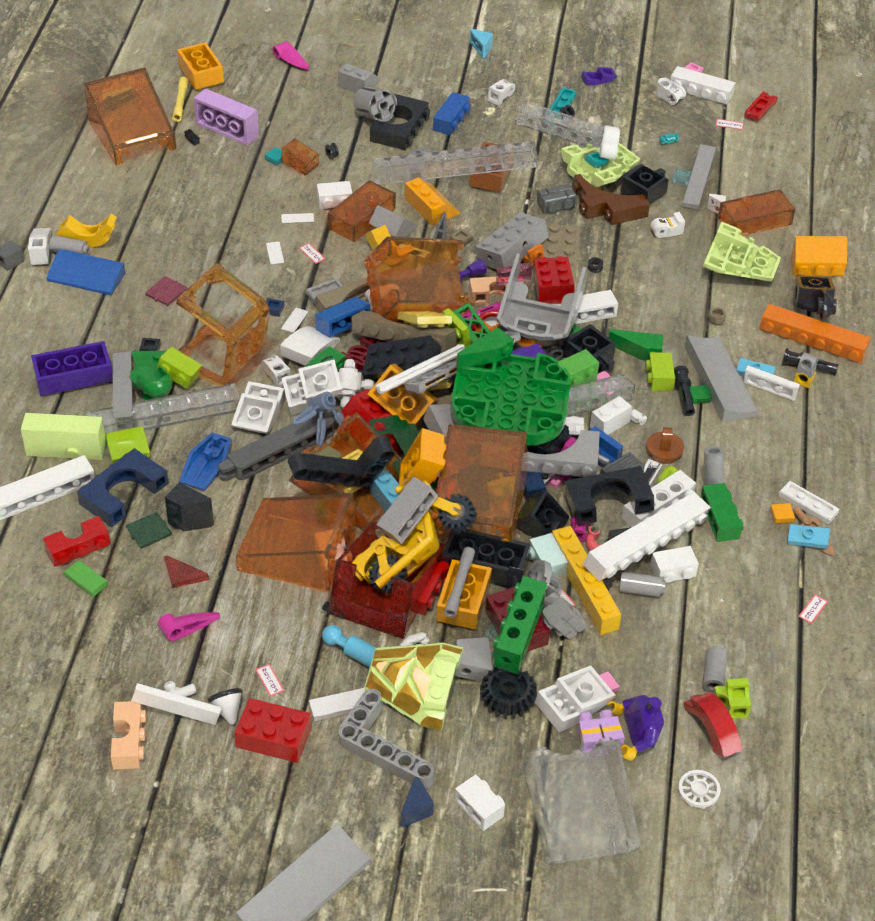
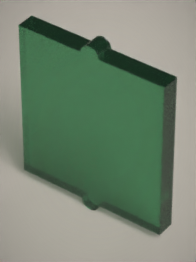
M157 512L126 525V529L131 534V539L135 540L141 549L172 535L166 521H163Z

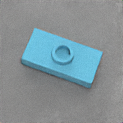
M740 358L736 370L740 376H744L747 366H751L774 375L776 367Z
M790 524L788 544L828 549L830 528Z

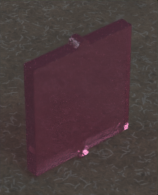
M164 276L146 291L145 295L154 299L155 302L169 306L188 289L186 286L178 283L177 280L174 281Z

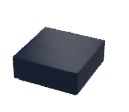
M267 298L262 309L263 314L280 317L285 301Z

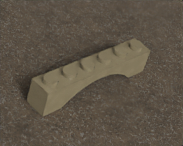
M410 263L400 265L316 295V309L321 312L354 297L361 299L365 297V292L368 289L389 284L397 285L399 293H406L418 288L419 274Z
M365 310L352 316V334L385 341L431 335L442 347V353L456 346V329L417 327L400 324L382 317L379 313Z

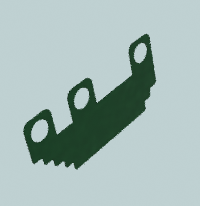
M398 415L369 421L376 435L393 433L405 455L419 434L414 423L409 424L407 420H401ZM381 422L385 425L386 430L380 432L375 429L374 424ZM402 460L393 462V467L398 475L400 473L398 465ZM438 476L435 482L430 484L436 494L438 493L436 488L439 487L437 482L441 481Z

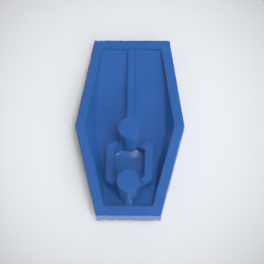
M213 432L210 433L190 451L179 482L205 491L220 472L218 468L220 462L222 463V461L227 459L232 439Z

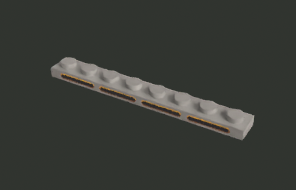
M505 331L507 335L514 339L513 345L521 340L520 332ZM457 358L406 382V390L420 394L429 387L437 386L440 381L452 378V375L457 373Z

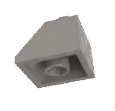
M347 63L338 71V87L354 93L365 86L375 87L381 81V78L375 74Z
M377 205L369 221V224L374 226L373 229L386 225L393 240H396V238L403 240L418 227V224Z

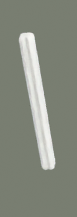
M457 345L376 385L377 392L383 394L457 358V353L463 350L465 345Z

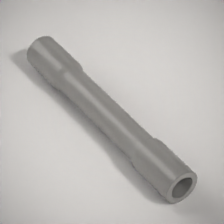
M470 547L463 549L459 562L460 566L444 610V614L450 618L455 617L457 614L460 597L475 555V550Z

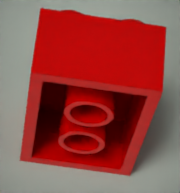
M540 257L534 259L533 277L538 302L560 304L566 294L574 293L575 284L569 257Z
M249 698L234 732L236 748L298 763L312 729L311 713Z

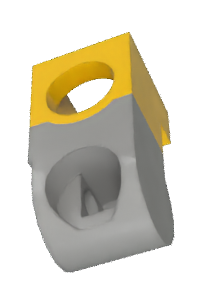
M803 353L794 378L795 383L807 388L810 387L816 375L818 357ZM800 376H806L808 381L801 380Z

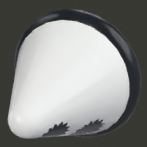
M241 688L225 690L211 695L207 701L212 705L221 707L220 714L230 725H234L237 721L243 690Z

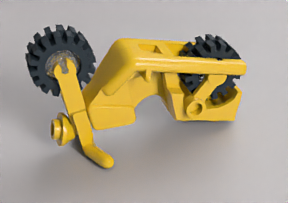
M396 486L395 492L400 494L405 486ZM458 493L457 497L451 494L450 499L448 497L444 499L438 497L402 545L392 539L381 536L378 540L372 542L370 547L359 554L351 563L356 569L353 573L360 581L365 579L368 584L372 583L378 591L386 596L392 594V591L397 593L399 587L402 590L404 587L402 584L407 582L406 578L439 549V541L431 511L438 514V518L446 530H450L452 533L456 531L459 534L461 530L466 532L467 527L471 529L473 527L471 523L476 522L475 516H477L472 501L467 496L463 495L462 497Z

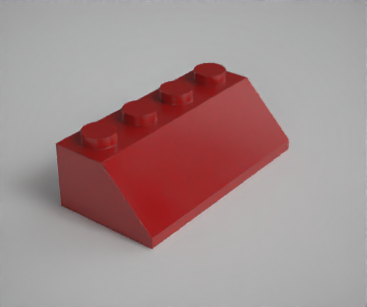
M369 389L353 395L341 411L352 436L365 449L375 438L387 436L395 456L403 453L393 433L376 435L369 424V421L372 419L393 415L368 395ZM376 422L374 424L376 430L380 432L386 430L383 423Z

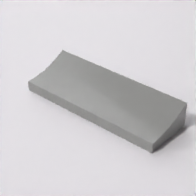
M687 335L685 349L703 385H707L711 401L721 421L728 422L757 417L758 411L720 338H701Z
M337 823L236 912L237 921H307L371 863V858L353 842Z

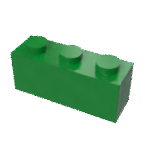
M719 483L702 486L700 498L711 507L707 515L716 541L740 539L744 524L742 519H739L737 506L733 504L731 491L727 489L726 484Z

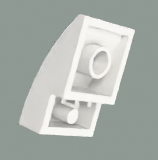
M306 326L292 333L281 343V356L306 365L328 346L334 349L340 342V338L335 336L329 338L315 328Z
M335 360L298 369V374L282 378L291 416L301 413L308 408V402L313 396L328 391L335 397L343 391Z
M248 381L245 393L241 395L231 426L268 434L283 405L286 396L284 388Z
M588 666L557 678L555 685L539 690L535 703L556 730L562 732L578 724L581 713L589 712L593 715L607 705L608 702L612 701L616 695L593 667Z

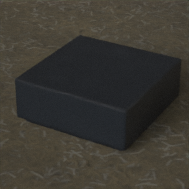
M142 338L139 351H159L161 339Z

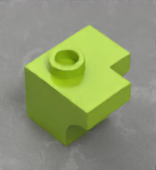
M748 678L727 679L725 686L714 687L713 694L722 701L732 719L749 718L752 704L749 696L750 684Z

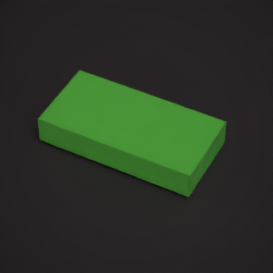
M80 560L64 571L66 578L92 597L108 585L107 580Z

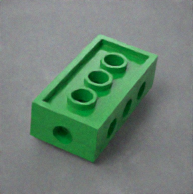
M523 576L521 583H516L513 593L514 598L508 604V613L506 618L502 620L500 635L496 636L493 644L492 658H495L494 667L515 674L519 673L544 606L548 583Z

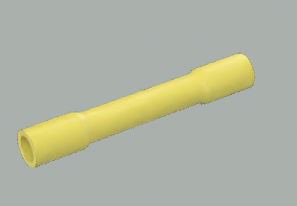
M186 77L179 79L177 99L172 119L175 122L182 120L184 99L189 82Z

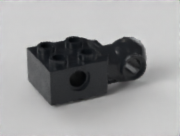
M796 275L794 288L796 306L800 309L820 314L821 321L829 318L831 315H835L837 300L834 299L835 287L832 278Z

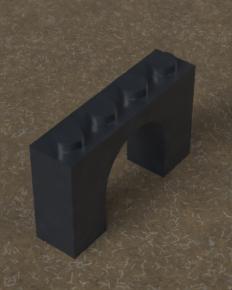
M394 94L397 99V106L395 105L392 115L405 119L408 122L391 124L375 120L370 127V142L406 151L407 147L412 144L413 138L418 135L420 127H423L425 119L429 118V102Z
M641 466L565 481L566 497L577 526L597 522L594 498L608 492L626 496L635 514L654 511V494Z

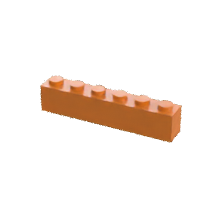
M768 304L762 315L759 328L760 330L858 363H862L871 340L869 336L772 304Z

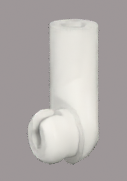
M420 632L409 635L398 646H408L416 643L428 644L430 639L426 636V633Z

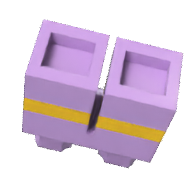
M611 710L599 712V719H592V715L589 712L580 714L578 736H580L582 755L601 753L602 749L603 752L619 751L620 747L624 745L625 737L618 716L614 717Z

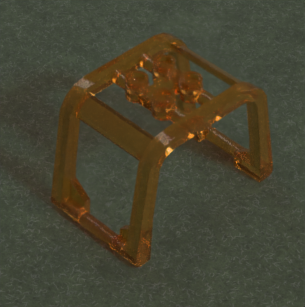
M215 263L177 298L176 304L204 323L197 331V335L185 347L181 346L178 351L190 357V351L201 340L211 336L226 342L227 350L223 376L201 367L199 377L217 386L227 385L232 380L233 375L265 346L270 317V309L267 302L262 296L219 263ZM206 282L210 284L225 282L254 303V305L232 327L227 328L197 305L196 296L193 294ZM259 319L258 324L254 328H250ZM249 329L247 334L240 338Z

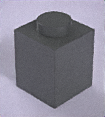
M12 240L0 246V266L8 271L23 263L24 251L22 247L15 244Z

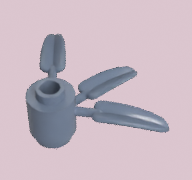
M328 391L313 396L308 402V408L296 416L292 424L298 425L319 414L316 437L317 449L324 442L326 420L323 419V413L327 411L333 413L334 419L348 439L351 438V431L345 418L340 412L336 413L334 410L336 405L335 397Z

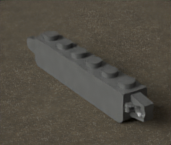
M331 411L323 413V419L326 420L324 441L334 436V427L338 425ZM319 414L301 424H290L231 452L227 455V459L218 465L220 471L219 479L228 481V479L236 477L238 480H245L288 459L293 454L315 446Z

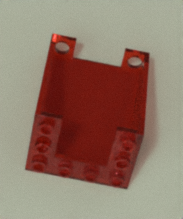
M373 521L336 560L328 610L332 611L337 617L342 614L343 619L404 639L418 614V600L437 564L442 561V553L446 544L439 543V550L436 554L432 555L406 578L407 581L395 578L392 594L386 596L378 591L372 583L368 584L365 579L360 581L355 575L357 565L352 563L359 554L370 547L372 542L379 539L375 533L376 529H379L376 525L378 522Z

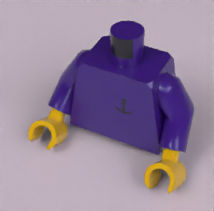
M641 695L623 700L621 704L614 701L608 702L607 706L614 708L611 712L615 716H620L623 710H626L624 715L633 747L622 745L619 749L624 754L622 758L632 761L636 757V752L641 753L648 748H654L664 726V719L660 709L662 702L659 698H649L646 695Z

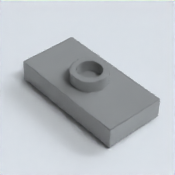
M336 278L306 289V294L316 304V295L343 285Z

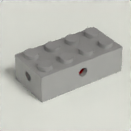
M521 212L516 214L511 220L476 246L478 259H482L488 267L506 272L513 266L517 253L521 254L522 259L528 254V250L541 244L549 237L546 220Z

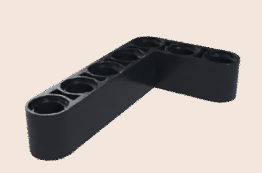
M379 436L370 443L357 460L296 453L291 455L287 461L296 480L366 487L373 483L394 458L395 452L388 437Z

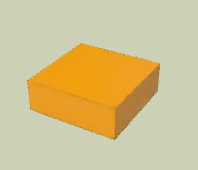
M790 503L771 505L770 510L775 524L794 522L795 516Z

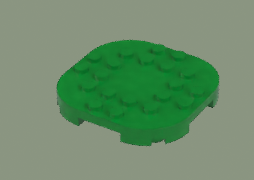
M537 353L536 358L511 354L499 362L457 368L451 397V416L462 430L479 438L522 445L547 443L555 439L562 432L565 425L571 386L569 372L566 368L563 369L558 365V360L542 353Z

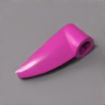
M288 41L272 47L273 54L277 59L282 58L294 66L309 70V65Z
M199 612L174 617L173 614H165L159 619L158 627L168 640L176 641L220 618V613Z

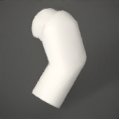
M168 681L164 684L165 691L180 696L189 697L197 693L193 683L182 688L176 687L173 681Z

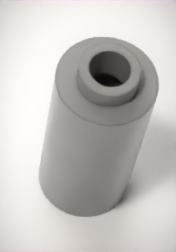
M52 235L49 242V250L58 253L60 249L86 255L90 252L88 242Z
M711 446L704 450L705 485L724 483V450L721 447Z
M621 572L619 592L660 597V593L665 592L666 581H662L660 576Z
M720 646L710 647L706 651L703 687L713 693L715 686H725L727 651Z

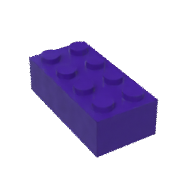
M105 341L31 355L40 396L113 382L112 366Z

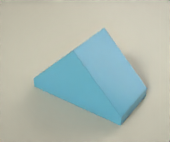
M471 29L470 43L482 58H486L492 48L493 33Z

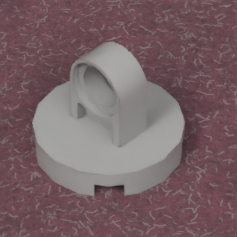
M537 559L527 571L530 573L529 578L548 583L546 594L558 593L563 588L562 582L552 575V567L549 562Z

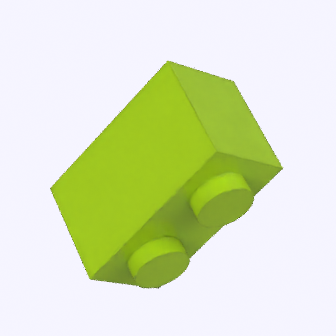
M171 346L160 357L156 369L160 366L163 367L170 374L172 381L188 389L198 378L202 365Z
M650 352L649 360L645 362V370L649 371L647 373V383L650 384L651 391H673L675 374L672 353Z

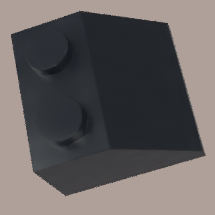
M180 482L165 496L168 524L173 528L191 531L210 528L214 525L212 500L210 497Z
M547 489L528 496L514 521L526 535L536 538L550 534L553 530L563 528L569 519V515Z

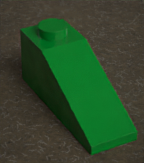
M497 327L458 352L456 367L459 369L499 362L503 358L509 357L513 352L514 339Z
M609 329V338L613 340L615 348L642 361L649 360L650 352L662 353V334Z

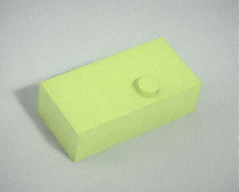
M25 413L21 433L26 456L75 459L85 455L86 459H103L106 438L102 417Z

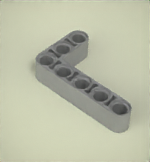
M366 690L339 727L341 746L411 784L414 778L417 777L421 780L425 789L430 788L434 784V767L430 762L369 731L382 711V699L378 690ZM366 744H371L370 747H364ZM390 754L388 757H383L382 755ZM405 763L410 764V765L407 766V767L401 766L402 764H405ZM423 773L429 774L426 777L420 776Z

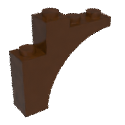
M581 174L574 175L572 188L579 196L581 201L579 210L586 219L604 215L611 225L648 217L650 204L643 194L620 195L610 193L593 186Z

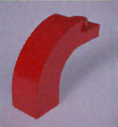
M711 692L703 695L698 694L690 697V700L683 702L685 710L699 717L705 725L714 753L727 757L743 750L736 725L729 711L716 695Z

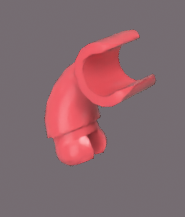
M593 526L589 527L586 539L589 551L600 546L596 542L599 539L600 529L597 533H593Z

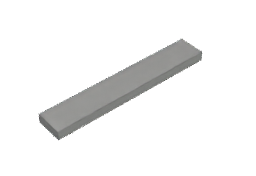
M700 144L682 207L699 209L716 147Z
M131 351L113 353L114 418L133 416L132 380L129 377L131 375L130 371H132Z

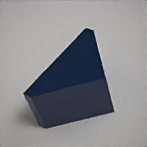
M417 777L414 778L401 812L400 826L402 827L409 826L433 815L434 802L421 780Z

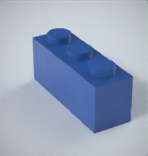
M452 92L433 117V131L451 135L458 128L460 121H463L466 113H469L471 108L469 103L470 97Z
M354 297L316 313V330L329 338L352 328V316L363 310L370 311V304L358 297Z

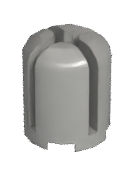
M371 86L359 89L353 99V106L356 107L355 111L358 115L383 122L390 120L394 116L392 114L395 110V105L397 106V99L393 93Z

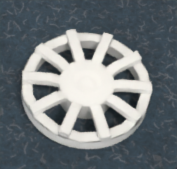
M692 770L685 773L681 777L678 786L682 800L691 807L694 806L702 809L714 805L721 791L718 780L712 774L703 770ZM697 775H701L704 777L703 779H698ZM693 776L694 780L691 782L687 778ZM707 778L710 779L712 783L708 784L706 782ZM685 781L691 787L682 786L683 782ZM713 786L716 787V791L708 790ZM683 790L690 791V792L687 793V794H685V793L683 792ZM707 793L715 795V797L712 799L707 795ZM703 797H705L708 800V802H704Z

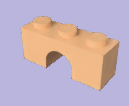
M519 275L517 282L523 283L522 275ZM510 276L470 278L469 294L471 304L485 305L489 304L491 295L499 294L504 296Z
M133 701L114 702L113 722L115 733L124 732L128 734L122 738H112L111 761L113 770L139 769L140 760L144 759V746H141V741H145V728H142V723H146V710H142L141 704Z

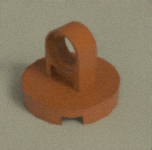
M663 427L662 432L652 434L646 443V453L648 456L650 454L654 457V461L662 464L674 463V460L682 458L684 452V443L680 437L673 434V428Z

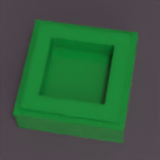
M707 385L689 386L693 404L711 402Z

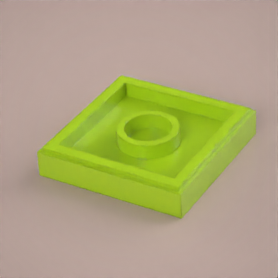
M143 426L105 433L112 464L134 448L145 456L151 457Z

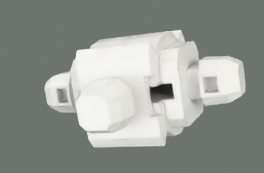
M347 359L344 368H340L338 372L343 391L336 397H338V400H341L342 409L353 395L366 389L371 390L374 386V381L369 379L364 381L362 373L355 369L356 364L353 359Z

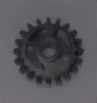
M495 667L493 672L489 671L487 676L483 677L480 685V698L483 701V705L488 707L489 713L495 711L496 717L500 714L503 715L504 719L507 715H511L513 719L516 717V714L522 717L524 712L529 713L531 707L535 705L537 685L534 683L533 676H529L528 671L522 672L521 668L519 673L515 674Z

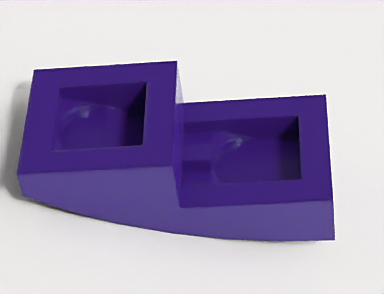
M598 67L596 72L582 71L581 78L586 85H599L615 80L617 75L612 68Z

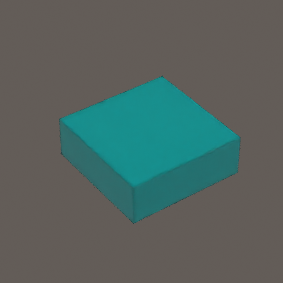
M276 147L265 154V159L275 165H279L288 158V153Z
M599 152L588 154L584 159L594 168L605 166L608 162L607 158H600Z

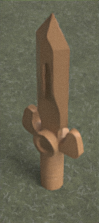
M799 506L793 508L794 514L802 522L800 525L820 526L817 518L811 519L807 517ZM830 542L828 543V549L820 548L824 553L834 556V547Z

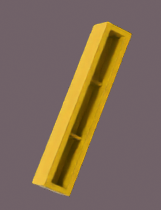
M567 526L553 530L552 535L568 561L566 575L599 634L603 635L619 630L621 613L603 581L599 582L583 565L587 553L572 527Z

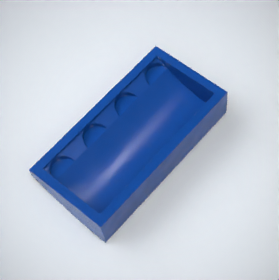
M60 249L52 262L47 275V281L112 296L126 274L125 266L121 262Z

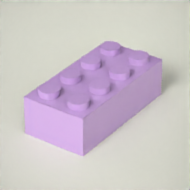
M206 88L194 97L197 125L247 146L259 136L257 109Z

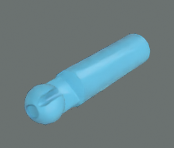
M330 625L324 628L322 638L327 645L338 644L342 646L344 654L370 668L374 651L377 647L355 635H352L350 638L344 636L338 626Z

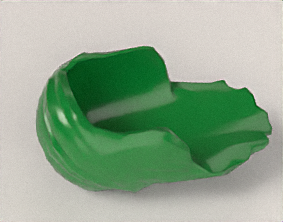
M142 365L130 371L131 375L129 377L135 387L140 388L144 394L160 398L171 391L172 378L161 366L158 369H154L151 366Z

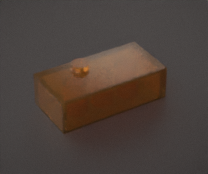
M371 180L367 181L328 213V229L352 242H356L374 227L369 224V221L377 205L390 211L396 209V193Z
M781 189L720 202L718 219L720 222L740 229L741 235L744 236L792 225L795 208Z

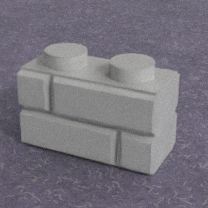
M559 597L553 602V605L550 604L543 609V614L546 617L544 619L545 624L550 629L553 628L558 636L564 635L567 639H571L577 635L578 631L581 632L587 627V622L581 612L563 597Z

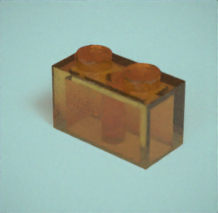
M294 138L282 147L281 160L306 176L318 167L320 155Z

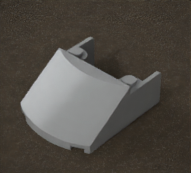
M517 253L497 315V323L508 331L520 332V336L534 340H557L568 337L578 316L587 280V267L582 269L576 293L566 294L562 299L561 306L526 299L528 295L527 285L517 282L521 270V254Z

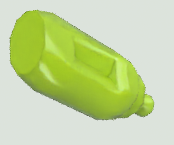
M673 466L665 467L657 478V484L678 470Z

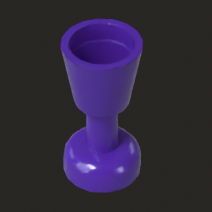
M479 258L468 265L464 271L459 272L457 269L449 271V279L457 287L462 284L463 278L467 276L475 277L486 274L487 268L484 261Z

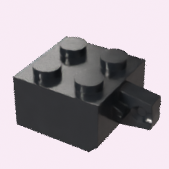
M640 164L622 177L621 193L625 195L643 194L649 204H651L667 192L669 179L665 177L666 171L662 168L654 171Z
M591 324L564 340L563 356L565 358L587 350L599 362V368L608 373L614 370L615 362L612 359H614L615 344L613 340Z

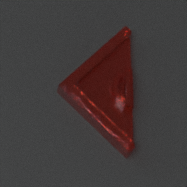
M167 555L164 556L172 588L209 580L208 573Z

